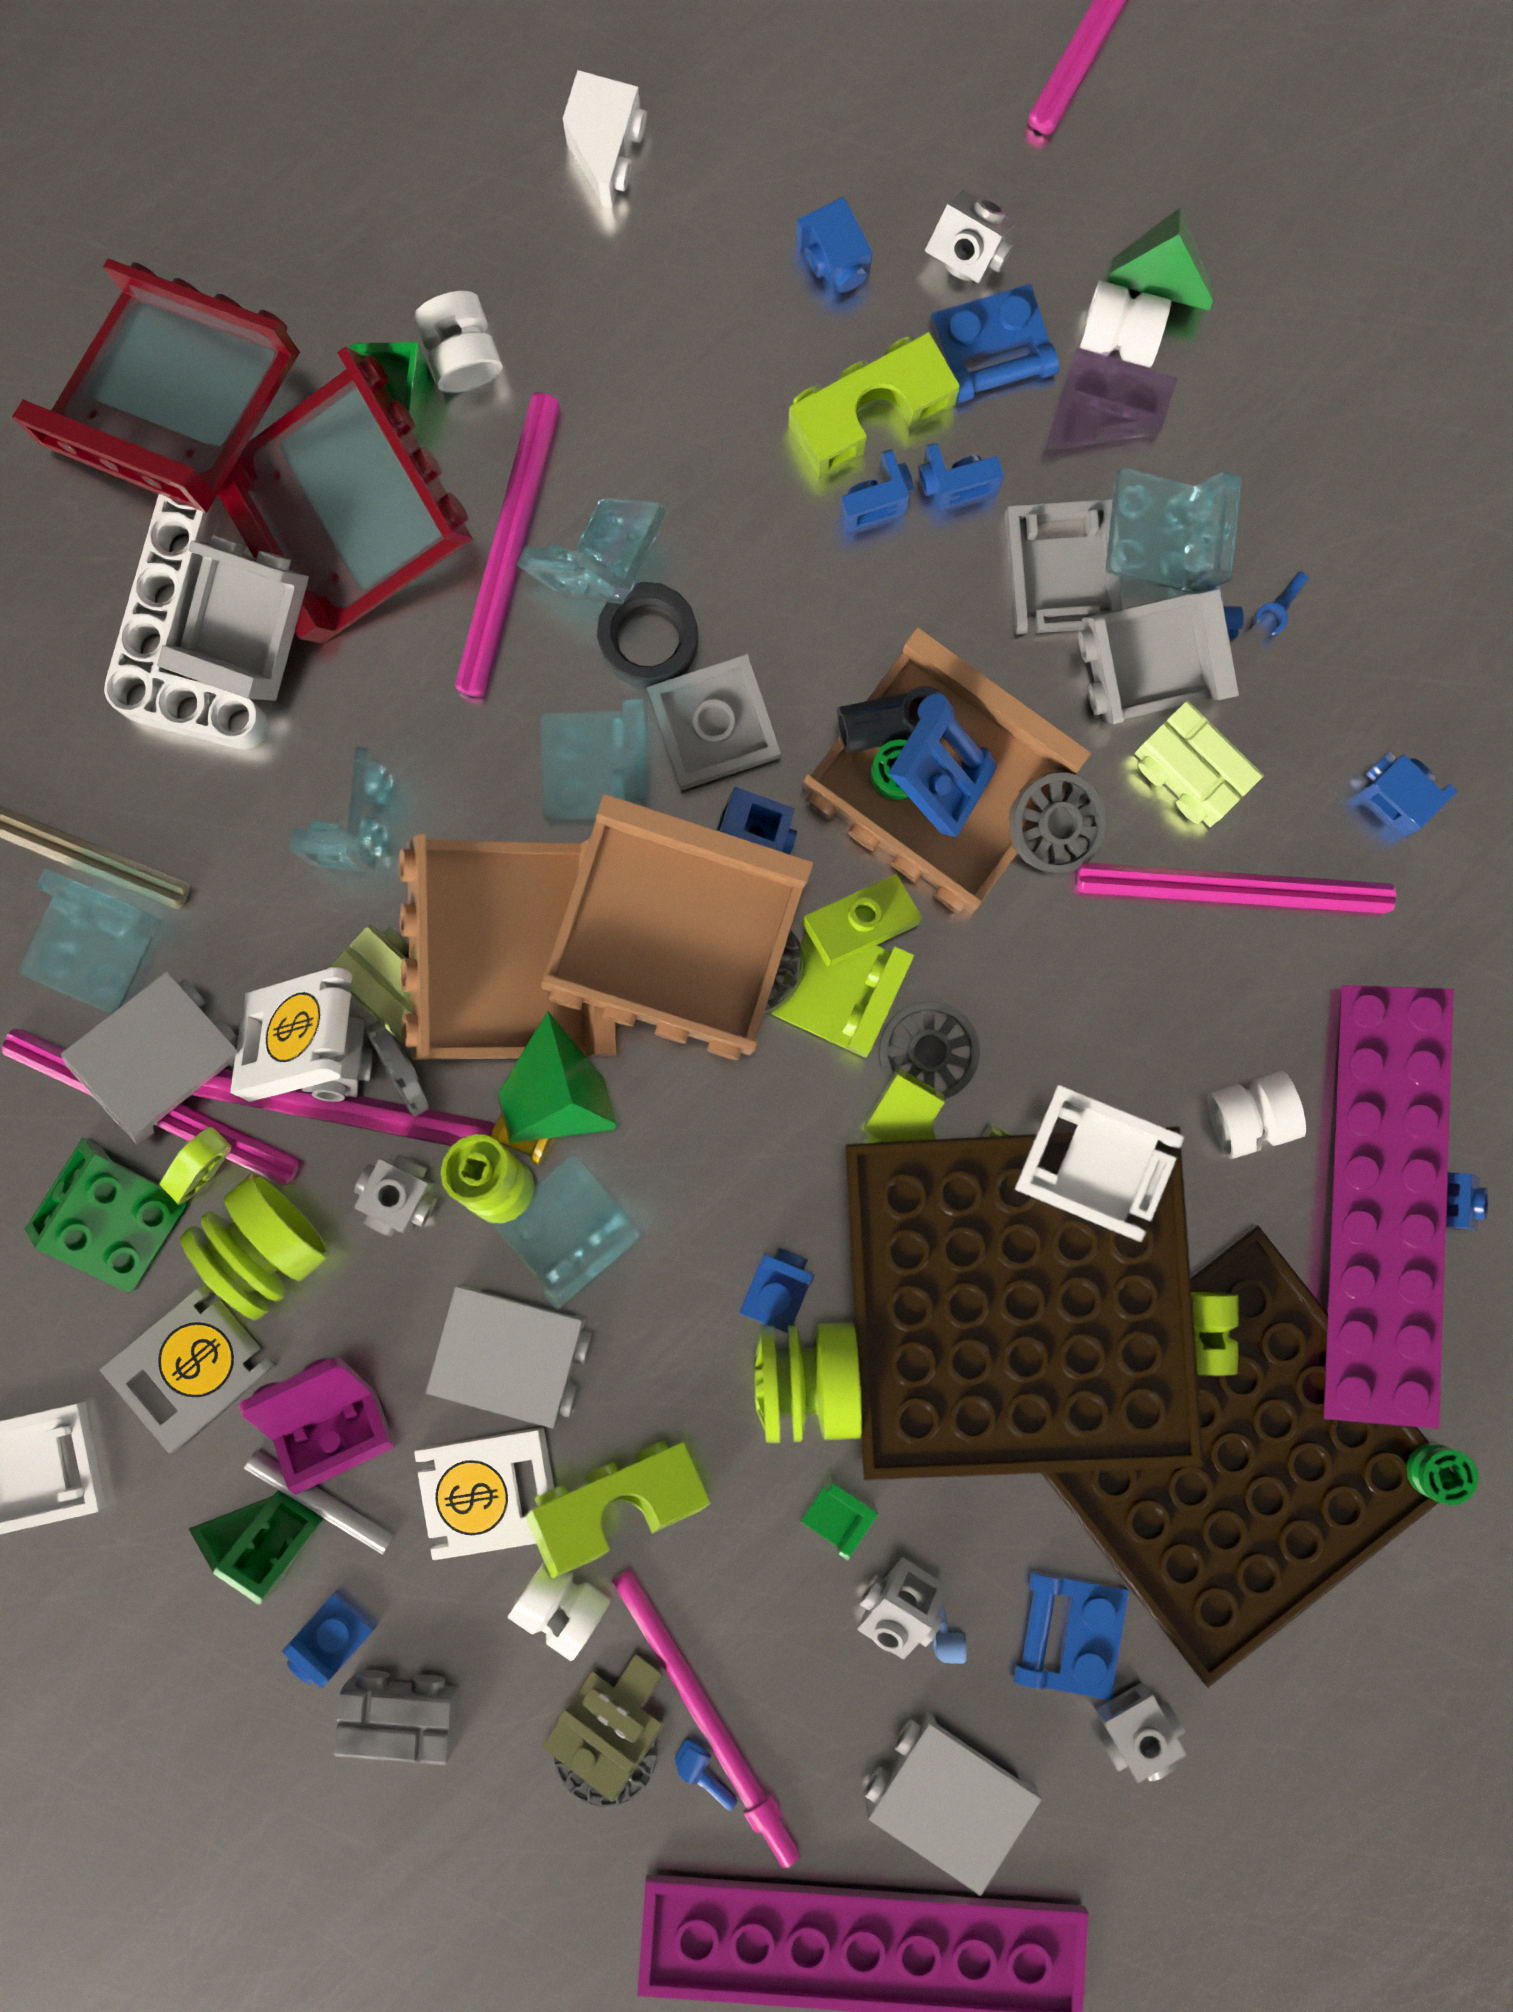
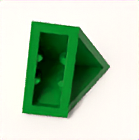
M1181 207L1129 245L1112 260L1108 283L1210 311L1213 302V284Z
M419 342L354 343L348 348L366 357L372 355L384 368L389 378V383L385 387L392 399L399 401L411 415L416 426L411 432L418 442L435 382Z
M547 1011L498 1094L509 1143L614 1130L616 1127L604 1078L550 1012Z
M277 1490L270 1497L188 1528L213 1574L260 1605L278 1589L323 1519L299 1502Z

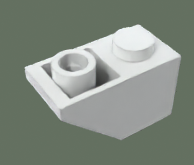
M577 70L563 116L567 144L601 205L612 208L617 190L625 191L628 186L632 159L627 157L632 142L640 143L642 139L647 112L640 109L637 86Z

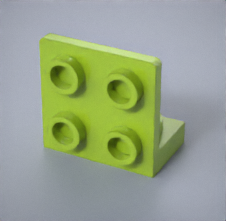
M806 931L801 942L804 955V972L801 982L793 996L785 1004L770 1013L777 1018L866 1058L873 1047L914 955L895 946L892 951H888L876 945L828 968ZM789 973L786 974L782 983L788 982L790 978Z

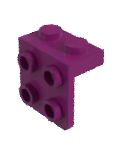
M323 1358L313 1361L303 1369V1372L282 1382L262 1385L252 1393L251 1397L239 1403L241 1416L273 1440L287 1489L295 1495L395 1448L376 1390L340 1358Z

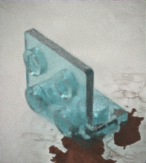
M1128 468L1117 471L1112 501L1106 572L1186 593L1210 590L1232 581L1242 476L1222 472L1193 486Z
M601 498L598 500L574 551L552 543L549 544L548 548L525 546L517 566L561 596L623 604L626 596L636 585L637 573L649 548L659 536L660 525L667 509L658 502Z
M644 699L622 700V712L543 714L541 716L542 809L546 820L596 819L603 793L649 808L647 711Z
M356 747L347 833L342 832V825L320 821L309 822V830L293 828L291 830L289 850L312 867L375 872L376 859H383L385 856L387 830L386 827L380 826L382 806H389L391 801L392 777L391 774H385V767L368 748Z
M45 868L36 888L53 895L22 961L19 973L112 1014L123 1006L162 919Z
M570 1156L534 1187L533 1199L526 1211L514 1220L502 1224L494 1223V1228L546 1287L547 1290L543 1294L557 1310L644 1235L576 1156Z

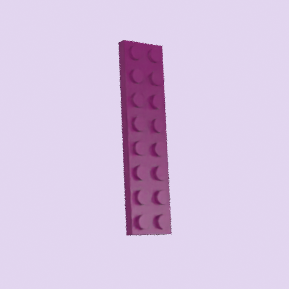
M1341 985L1324 1419L1439 1429L1454 989Z
M646 1875L637 1996L851 2012H1083L1089 1913L1086 1906Z

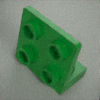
M82 1137L26 1225L25 1231L35 1249L129 1293L134 1290L186 1207V1202L180 1205L177 1204L160 1185L111 1161L100 1145Z

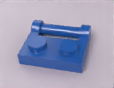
M1031 284L931 313L930 324L937 346L960 385L956 400L958 404L974 399V393L1037 374L1041 378H1046L1059 373L1057 353L1053 344L1050 343ZM1030 345L1032 354L972 372H968L964 365L972 361Z
M937 693L928 696L918 708L920 720L888 774L941 834L957 837L997 767V761L987 748L979 747L953 716L954 708L944 695ZM941 737L946 740L961 758L962 768L939 742Z
M1032 1570L1029 1588L1034 1590L1023 1659L1022 1663H1016L1013 1681L1030 1688H1048L1111 1700L1129 1589L1123 1585ZM1055 1595H1066L1069 1598L1057 1669L1045 1667L1044 1660Z

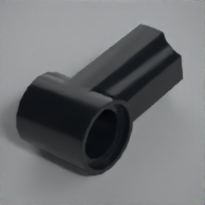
M920 686L908 693L838 707L837 726L846 754L879 748L893 740L901 739L908 741L916 727V724L909 716L910 703H922L928 696L942 693L930 686Z

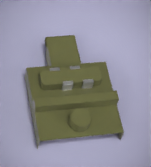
M639 1655L634 1656L614 1688L596 1675L597 1671H592L569 1707L563 1710L558 1718L559 1722L542 1746V1748L610 1801L618 1798L665 1726V1724H661L640 1708L645 1707L660 1684L658 1682L663 1673Z

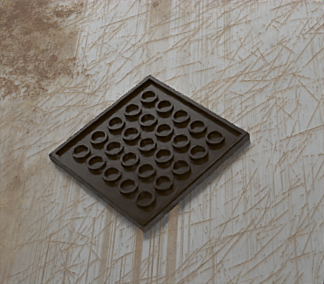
M1180 1126L1162 1127L1181 1135ZM1075 1132L1051 1133L1037 1168L1057 1175ZM1037 1134L845 1144L855 1329L860 1381L864 1480L1204 1467L1181 1147H1170L1159 1140L1157 1141L1154 1150L1176 1158L1151 1221L1130 1213L1126 1217L1125 1223L1134 1224L1146 1231L1142 1242L1015 1190Z
M1259 1225L1251 1226L1190 1274L1192 1292L1238 1295V1326L1230 1331V1337L1238 1342V1373L1235 1375H1198L1204 1467L1041 1473L1207 1688L1439 1504V1502L1420 1494L1412 1487L1407 1478L1406 1466L1409 1456L1417 1447L1430 1443L1418 1427L1324 1419L1328 1313ZM1199 1332V1338H1201L1203 1332Z

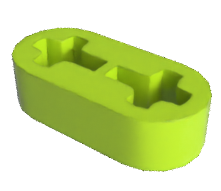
M213 1126L208 1127L194 1137L179 1152L159 1185L177 1204L180 1205L186 1202L211 1180L232 1146Z

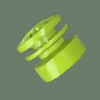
M250 1173L224 1196V1204L233 1222L213 1211H208L201 1217L203 1229L198 1226H190L180 1235V1244L203 1281L229 1305L244 1316L256 1321L270 1311V1303L267 1298L278 1302L287 1295L286 1287L277 1270L297 1281H303L328 1259L330 1254L322 1237L302 1212L266 1178L257 1173Z
M854 1322L818 1323L815 1332L814 1348L803 1349L796 1324L788 1325L789 1350H776L774 1326H760L761 1337L754 1357L756 1413H758L766 1432V1443L780 1442L779 1417L792 1416L794 1442L803 1441L806 1416L818 1415L824 1440L861 1438L860 1381Z

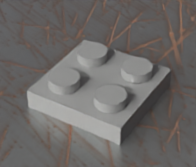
M748 654L647 687V692L681 791L781 758V751Z

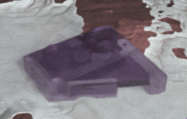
M1077 347L1045 449L1055 451L1159 434L1165 421L1177 378Z

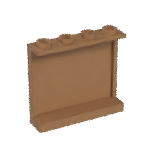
M917 627L905 643L902 654L866 701L908 693L920 686L935 688L952 704L954 708L953 716L979 747L987 748L997 761L996 770L959 835L953 837L941 834L910 798L904 801L893 802L885 800L876 793L871 784L870 772L874 757L881 747L846 754L839 737L813 773L805 777L802 791L808 794L805 802L817 813L827 819H831L835 814L849 824L851 828L848 830V834L858 843L872 851L878 845L893 856L894 859L891 865L906 878L917 882L921 877L938 889L934 896L947 908L958 914L964 908L970 914H973L1018 853L1013 847L1009 834V812L1014 800H1016L1020 793L1019 791L1031 779L1047 773L1059 772L1076 775L1091 755V752ZM910 703L909 716L917 725L920 720L918 708L921 703ZM941 737L939 742L962 768L961 758L946 740ZM1068 782L1062 784V792L1069 784ZM1045 784L1041 787V791L1049 801L1048 785ZM1029 798L1025 807L1040 812ZM1022 819V831L1037 823Z
M603 793L596 815V822L546 974H544L541 989L551 991L549 1000L569 1008L581 1009L583 1002L604 1008L603 1018L622 1025L633 1026L635 1019L656 1025L654 1032L656 1035L675 1042L686 1043L688 1036L709 1042L707 1051L725 1058L739 1060L740 1053L750 1055L755 1051L757 1045L755 1041L802 890L808 882L814 862Z
M417 834L407 842V849H401L399 855V877L401 882H408V903H402L400 932L402 937H409V958H403L401 963V987L403 992H410V1014H404L402 1018V1042L404 1047H411V1060L519 1058L547 1011L550 1012L587 1058H601L616 1054L615 1022L602 1017L604 1008L585 1002L582 1003L581 1009L569 1008L549 1000L551 991L541 989L544 974H546L590 838L582 843L426 840V834Z

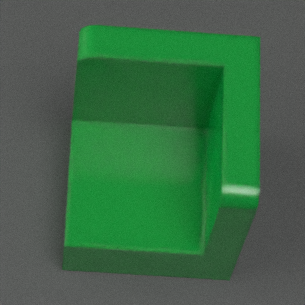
M830 1473L801 1516L800 1522L835 1545L838 1554L848 1560L879 1514L873 1502Z

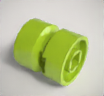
M473 1134L461 1138L450 1147L443 1158L440 1174L445 1190L452 1198L489 1223L502 1224L516 1219L526 1211L533 1199L535 1184L532 1172L523 1161L512 1154L500 1142L488 1135Z
M1192 1292L1197 1375L1237 1374L1238 1342L1230 1337V1331L1238 1326V1295ZM1199 1332H1203L1201 1338H1199Z

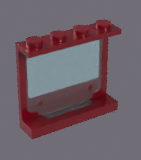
M107 258L103 268L121 289L122 293L53 408L48 410L22 399L12 418L43 447L207 513L292 368L300 351L287 334V325L271 312L259 310L258 313H254L242 308L233 299L223 294H216L215 297H211L199 292L194 286L182 279L174 278L171 282L158 277L150 269L139 263L133 262L128 266Z
M346 346L337 352L346 370L247 443L218 493L220 500L254 558H257L259 550L276 554L291 560L289 570L309 576L295 632L299 639L325 643L473 540L464 524L468 520L464 507L452 493H446L438 479V476L442 474V470L437 460L427 448L419 446L411 432L416 428L414 420L399 401L392 399L385 387L389 383V378L384 368L372 355L366 357Z

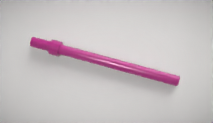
M627 1568L620 1572L611 1581L744 1802L746 1808L743 1813L755 1833L761 1832L782 1868L789 1867L801 1857V1854L780 1821L783 1813L770 1793L764 1794L631 1569Z

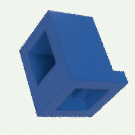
M845 197L797 219L796 243L800 251L806 249L809 263L816 276L822 277L825 275L833 291L838 289L839 292H847L859 286L866 279L867 275L870 274L873 251Z
M1388 751L1365 773L1371 781L1359 794L1397 831L1406 837L1420 830L1458 791L1451 784L1440 789L1434 783L1435 777L1432 771L1421 761L1414 758L1409 759L1405 754L1396 758Z
M734 787L722 808L716 830L790 854L797 836V831L790 828L795 808Z

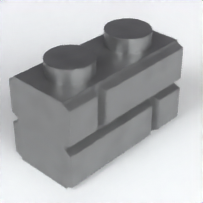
M367 1670L358 1672L357 1678H349L340 1691L334 1750L335 1757L446 1766L452 1755L454 1745L458 1687L445 1686V1678L436 1675H416L412 1677L411 1683L391 1682L390 1674L383 1671Z

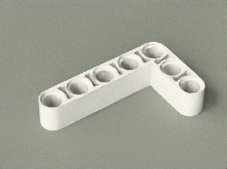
M159 494L106 677L104 688L106 699L117 711L128 719L140 724L237 749L256 747L264 740L268 732V721L265 713L251 699L202 682L175 676V672L157 666L162 645L180 647L203 559V556L188 551L190 542L193 540L211 544L223 508V503L218 495L208 512L205 513ZM189 534V541L185 548L178 552H169L170 543L176 536ZM166 584H175L174 593L168 601L155 603V595L158 589ZM160 634V643L157 649L148 654H141L143 640L149 635ZM145 684L146 692L143 699L137 704L127 705L126 700L129 690L135 685ZM196 697L197 708L190 717L178 718L177 709L179 704L185 698ZM239 710H248L249 721L242 730L229 732L228 721L231 715Z

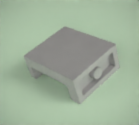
M213 535L211 544L191 540L188 551L203 556L182 642L180 647L162 645L157 666L247 699L276 701L309 576L289 570L291 560L276 554L259 550L257 558L243 554L245 544L232 539Z
M1220 589L1202 590L1082 618L1084 630L1078 632L1079 648L1083 661L1085 663L1091 662L1095 682L1088 685L1089 700L1093 713L1095 715L1101 714L1102 722L1122 723L1127 718L1182 706L1187 700L1192 704L1205 700L1219 701L1239 696Z
M167 971L61 1053L66 1067L136 1146L155 1133L153 1129L155 1123L228 1066L229 1069H233L235 1056L238 1054L235 1048L237 1047L238 1038L229 1026L221 1019L212 1023L200 1009L205 1002L195 988L185 979L177 984Z
M466 1284L455 1286L426 1394L554 1428L558 1423L560 1415L570 1416L575 1401L578 1385L569 1383L574 1362L584 1364L591 1342L592 1332L583 1330L586 1317L579 1315L570 1316L483 1292L481 1288Z
M924 1711L917 1723L911 1719L901 1730L894 1744V1749L898 1753L887 1770L880 1766L870 1778L864 1791V1796L868 1798L866 1801L868 1820L981 1895L1042 1799L1033 1782L1018 1772H1015L1014 1776L941 1728L936 1723L935 1717Z

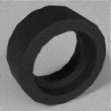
M639 582L623 587L608 599L598 618L597 639L604 662L619 680L635 688L647 689L649 686L682 676L689 670L697 655L698 625L692 607L679 592L662 583ZM642 606H656L667 611L674 618L679 629V643L673 655L663 663L654 666H642L628 660L620 651L617 642V631L623 617L631 610Z

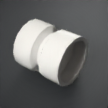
M1099 280L1086 319L1079 349L1104 356L1109 355L1114 349L1119 350L1122 361L1151 368L1165 329L1171 300L1144 292L1136 299L1130 298L1128 288Z
M471 291L448 292L432 298L416 310L414 319L425 349L431 351L428 359L440 390L455 393L468 391L492 381L500 374L503 367L492 336L485 333L488 329V324L477 294Z
M1284 1071L1253 1079L1248 1090L1240 1084H1236L1208 1093L1207 1103L1212 1126L1223 1152L1229 1159L1260 1151L1264 1140L1275 1146L1305 1137L1306 1121L1303 1107L1293 1082Z
M543 1562L507 1618L532 1635L543 1631L546 1633V1644L572 1661L599 1623L611 1602V1598L588 1582L578 1586L574 1584L572 1571L551 1579L545 1562Z

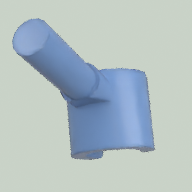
M942 1604L938 1614L942 1617V1622L933 1639L934 1654L943 1663H965V1632H948V1621Z

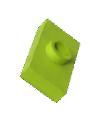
M895 874L805 915L802 925L829 968L919 926L923 917L899 877Z

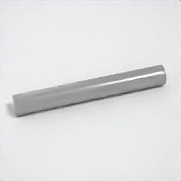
M258 1450L253 1453L245 1466V1469L382 1555L395 1536L316 1486L295 1495L287 1489L280 1464Z

